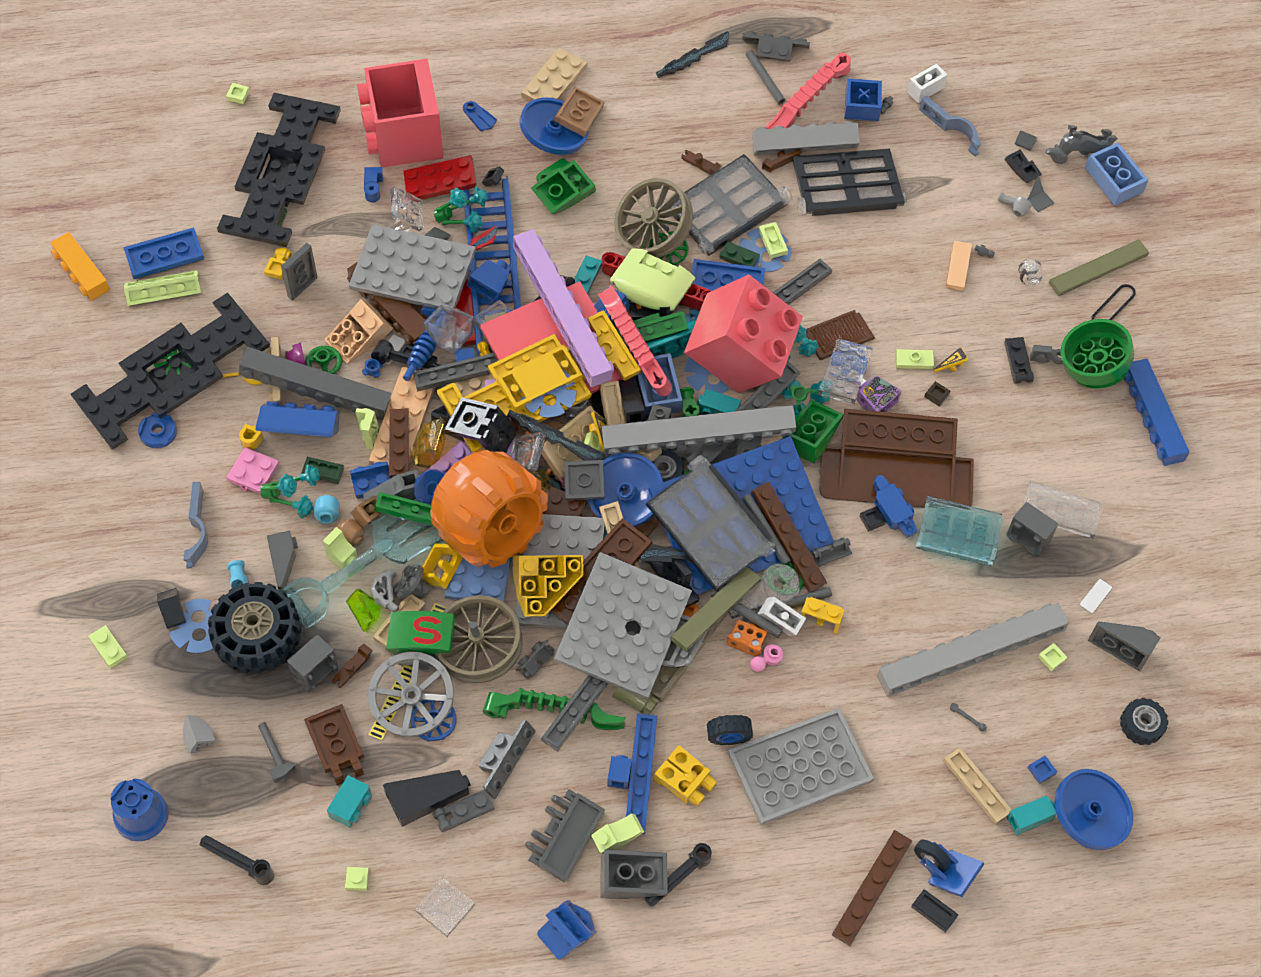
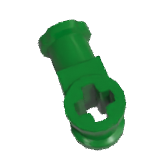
M691 387L681 388L680 392L683 400L682 417L698 416L699 407L693 397L694 389Z

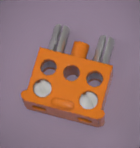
M744 617L742 620L738 619L732 633L728 635L727 644L754 657L760 656L767 631L761 627L758 628L753 622L749 624V620Z

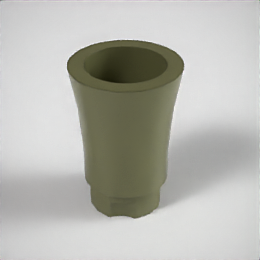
M618 687L612 696L647 715L651 714L659 701L651 692L648 699H645Z

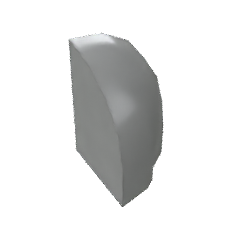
M186 716L183 732L188 753L199 752L198 748L205 744L208 747L212 745L215 739L209 725L196 716Z

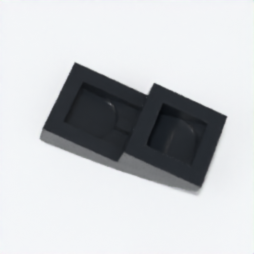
M1021 149L1005 158L1010 168L1026 183L1036 179L1038 175H1042L1033 160L1029 162Z

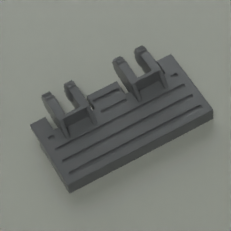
M568 789L564 798L571 801V803L557 795L551 797L553 803L566 810L564 814L551 806H546L545 812L551 815L552 819L544 833L552 838L550 839L536 830H533L531 833L534 839L546 845L545 849L530 841L525 843V847L533 852L528 861L563 882L567 880L605 811L604 808Z

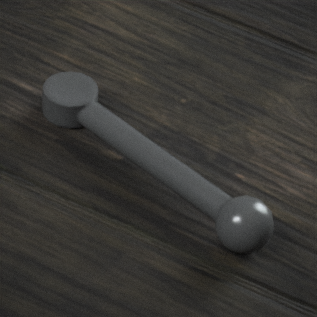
M951 704L950 710L952 712L957 711L978 726L980 731L987 729L984 723H979L959 709L958 704Z

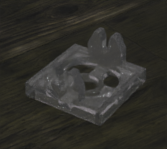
M395 186L390 189L392 219L396 220L394 229L400 228L402 231H409L413 228L419 232L424 229L422 200ZM407 205L411 208V212L407 210ZM399 207L403 209V211L406 214V217L401 215V213L399 212ZM412 214L416 215L415 220H412Z

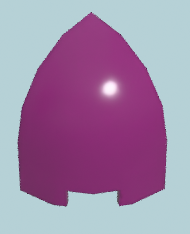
M301 343L292 345L293 349L285 352V359L306 365Z

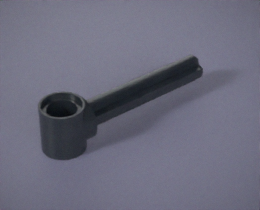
M383 339L378 341L371 353V358L376 359L380 364L389 363L390 360L407 365L410 356L395 351L393 345ZM427 361L421 369L425 370L441 365Z
M207 835L201 838L199 843L201 847L248 871V875L255 879L258 884L267 885L272 882L274 872L268 861L263 859H256L254 861ZM261 870H267L264 875H258Z
M705 843L697 844L693 851L688 854L689 859L667 877L668 893L696 868L701 869L710 863L712 851L709 845ZM699 851H704L708 856L705 859H700L696 854ZM666 895L645 897L644 899L649 906L654 907Z

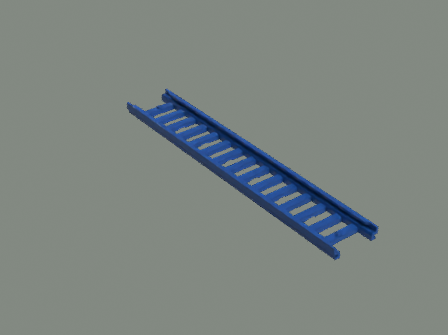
M506 176V179H502L503 192L487 193V201L504 200V206L471 208V203H469L465 207V218L471 215V211H477L480 216L505 214V221L483 222L478 231H485L493 226H497L494 230L507 229V235L495 236L493 244L508 243V250L475 252L470 266V275L478 268L476 267V261L509 258L510 264L506 270L511 273V279L507 280L504 289L512 288L513 294L500 295L496 304L514 303L515 310L521 307L516 252L513 248L514 231L508 176ZM469 189L463 190L467 195V200L474 195L470 194ZM466 226L467 242L469 245L472 243L470 240L475 237L470 227ZM487 236L473 246H479L490 240L493 236ZM472 290L476 345H478V343L483 342L482 336L484 334L480 325L481 321H485L484 317L504 311L509 313L513 310L480 312V306L493 305L495 303L486 297H479V293ZM477 346V356H480L481 352Z

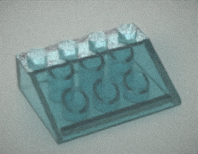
M927 496L916 548L976 562L981 565L992 566L998 549L1002 514Z

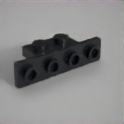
M651 550L645 552L643 557L655 555L663 557L680 554L678 552ZM672 559V563L647 561L659 577L692 590L685 608L699 602V596L690 586L692 571L682 559Z

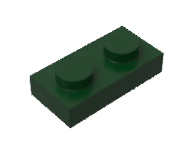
M727 241L720 253V259L737 265L755 267L760 258V254Z

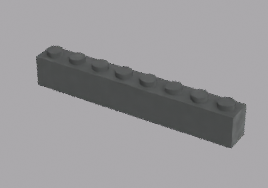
M250 347L246 348L239 364V375H242L244 378L254 379L266 385L270 384L279 387L281 390H289L300 396L311 397L319 402H326L338 408L351 410L354 413L357 408H367L375 411L376 418L379 420L384 419L391 399L390 392Z

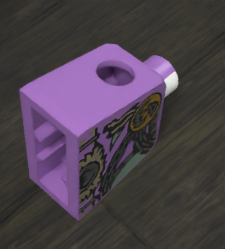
M875 376L869 382L863 377H859L854 384L860 389L857 401L864 410L887 412L900 399L901 390L878 376Z

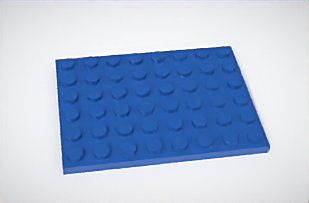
M791 436L713 464L742 501V498L746 495H752V490L770 482L810 552L815 550V548L819 549L834 543ZM704 474L691 483L715 513L728 504ZM682 476L650 487L648 490L651 497L653 498ZM688 487L677 493V496L700 524L711 517ZM670 498L660 506L684 536L696 528L673 498ZM737 515L725 523V526L748 554L761 545ZM664 528L671 547L682 550ZM721 528L710 534L721 550L728 549L733 553H740ZM703 539L694 546L699 550L703 547L713 548L706 539ZM772 549L748 568L757 573L781 562ZM715 551L708 553L697 552L700 557L707 555L719 556ZM682 559L692 571L690 586L696 594L699 595L712 590L711 585L694 564L687 563ZM714 561L705 562L717 578L730 569L726 563L715 564ZM732 561V564L735 565L739 561Z

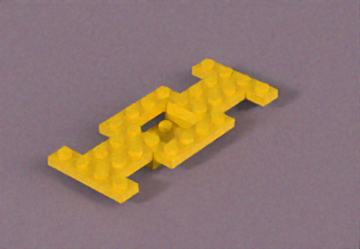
M603 310L588 317L587 320L597 336L599 346L604 348L607 360L612 362L613 367H616L623 380L625 381L641 373L640 367L605 311ZM555 334L489 365L488 370L495 382L465 397L461 395L454 382L437 390V394L450 416H452L463 397L496 405L506 416L509 410H512L518 414H525L537 419L539 423L550 417L540 416L541 406L532 413L525 405L564 384L566 386L575 382L574 385L565 388L576 390V398L572 406L591 398V393L584 383L587 379L569 347L560 344ZM563 370L566 371L570 375V377L567 378ZM550 394L543 398V402L547 406H552L556 403V397ZM560 403L561 406H562V408H563V410H566V409L569 408V407L563 405L562 403ZM473 416L469 417L466 422H469ZM464 438L472 453L485 450L478 441Z

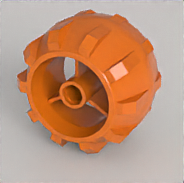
M480 450L457 461L450 467V470L437 485L430 510L431 522L437 528L439 537L475 567L488 564L494 568L506 564L507 559L515 554L521 555L528 549L527 544L535 533H540L544 525V521L541 520L542 513L548 508V494L541 489V481L505 452Z

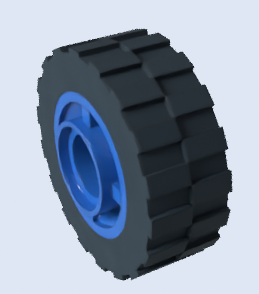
M725 715L711 719L707 723L708 741L715 745H736L749 741L753 738L751 718L743 715Z

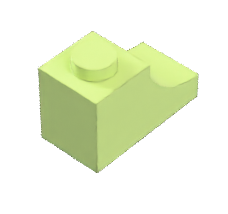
M336 527L323 540L327 559L343 571H346L356 563L358 558L357 552L346 540L342 531Z
M630 814L615 823L606 824L591 836L600 853H603L605 849H621L643 834L644 830L636 815Z

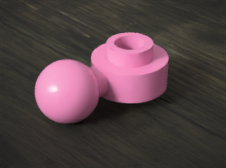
M774 644L766 646L762 657L756 656L750 661L751 669L755 672H761L765 669L766 664L770 666L778 665L783 658L782 649Z

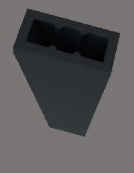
M635 376L625 381H619L626 423L644 422L645 409Z
M460 770L385 783L383 784V789L401 827L432 813L438 808H442L469 795L468 787L471 784L466 775L462 776Z

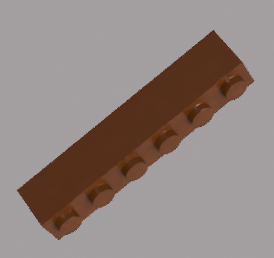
M357 262L349 268H347V279L349 283L356 268ZM359 291L363 298L366 297L370 304L381 312L384 319L392 324L393 329L403 335L408 345L414 347L418 338L430 326L408 302Z

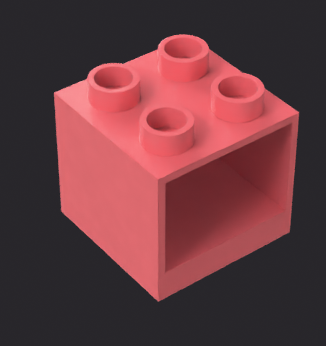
M428 59L364 68L366 83L357 84L360 105L369 104L367 106H360L363 126L365 127V132L368 133L365 135L369 155L379 154L381 167L443 158L439 110Z
M748 274L707 293L684 353L737 393H741L782 377L803 316Z

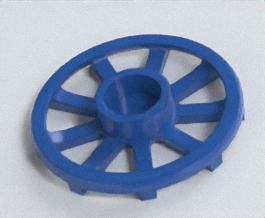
M422 701V704L430 702L431 711H429V714L433 719L443 707L442 704L440 709L436 711L434 710V701ZM417 707L414 708L411 716L412 728H416L414 721L428 723L425 718L415 717L418 710ZM451 707V713L446 717V719L453 717L452 725L445 722L440 724L449 728L446 733L443 734L438 726L436 729L440 736L431 737V731L427 736L421 735L419 737L430 742L444 740L449 736L456 726L457 718L454 708Z

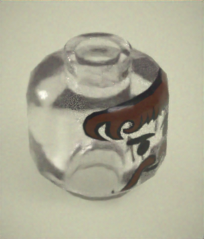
M1028 258L1021 262L1018 272L1023 284L1036 285L1043 279L1042 266L1038 260Z

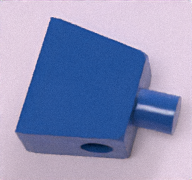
M491 260L485 261L469 276L467 287L496 304L510 274L506 270L508 267L507 263L504 260H499L497 263Z

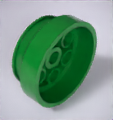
M1108 319L1088 320L1075 326L1067 333L1061 345V357L1064 368L1069 376L1087 388L1103 389L1117 384L1126 376L1134 359V347L1129 331L1120 323Z

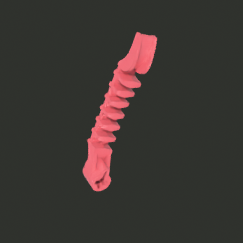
M840 53L831 62H825L824 66L819 68L818 72L813 74L812 78L807 80L806 84L803 87L801 86L800 90L797 93L795 92L791 99L787 100V103L782 106L777 116L766 128L773 129L775 126L790 128L794 124L796 116H801V108L806 109L807 102H813V96H819L820 89H826V83L831 84L832 78L837 79L841 75H847L850 72V56L846 53Z
M611 285L607 290L598 293L600 299L659 396L669 395L672 391V384L648 348L626 307Z

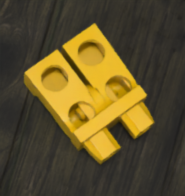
M680 745L677 746L654 773L653 781L659 785L662 784L676 797L682 799L681 801L685 804L690 802L697 807L705 799V796L698 791L699 788L702 786L708 792H711L717 783L710 775L711 770L704 767L702 763Z

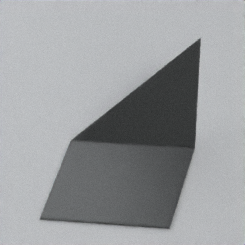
M1039 175L1027 199L1037 212L1054 204L1052 199L1044 192Z

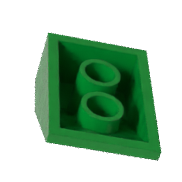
M810 400L795 418L796 430L792 435H789L799 457L815 463L824 453L844 414Z

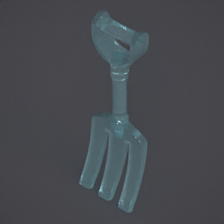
M386 514L372 523V536L375 544L368 551L320 582L309 577L299 578L285 586L282 590L293 600L298 615L302 619V626L304 628L311 627L326 615L329 608L328 595L341 587L343 582L376 559H381L384 556L393 562L406 564L419 554L432 548L434 544L444 542L439 537L438 530L430 532L400 548L401 545L433 526L409 521L388 533L387 531L406 519ZM309 588L318 590L322 594L320 605L312 612L297 592Z

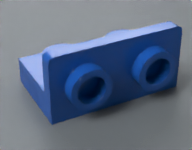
M376 462L370 466H360L350 470L356 499L363 498L364 493L390 479L387 462Z

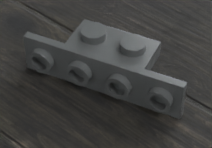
M747 31V34L743 33L742 36L743 40L759 42L757 57L790 61L792 46L808 49L810 47V42L803 38H797V40H790L788 36L775 38L772 34H763L761 36L752 31Z
M526 719L522 720L514 736L498 732L478 765L481 770L491 773L483 788L494 799L497 798L536 732Z

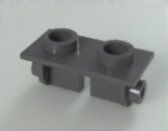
M843 537L819 549L815 548L810 553L819 567L852 554L849 545H851L850 540Z
M548 640L542 643L538 641L531 648L533 652L529 656L525 655L518 662L520 666L516 671L522 669L524 671L522 675L525 678L533 677L541 668L536 661L539 660L542 664H545L553 656L554 648L550 645H545Z

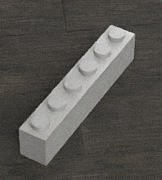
M845 121L842 124L828 122L825 125L819 126L817 123H813L805 127L792 125L790 128H784V126H775L773 129L759 127L752 134L754 155L778 154L780 151L790 153L797 149H800L802 152L857 148L860 144L858 123H853L852 121Z

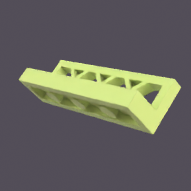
M198 270L124 284L128 306L201 293Z

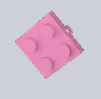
M245 447L226 478L228 482L240 486L244 491L248 489L261 495V486L270 482L280 464L276 459Z

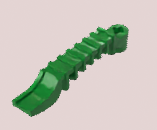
M523 688L510 695L489 692L483 714L491 718L505 719L508 710L519 709L521 703H526L525 707L530 710L532 704L537 703L536 709L538 711H542L543 706L548 705L547 710L550 713H553L555 707H559L558 712L560 714L570 698H567V696L559 697L556 694L547 695L545 692L536 693L534 690L525 691ZM594 703L580 721L581 724H584L587 714L591 713V723L596 729L619 730L624 729L626 717L607 714L600 709L597 703Z

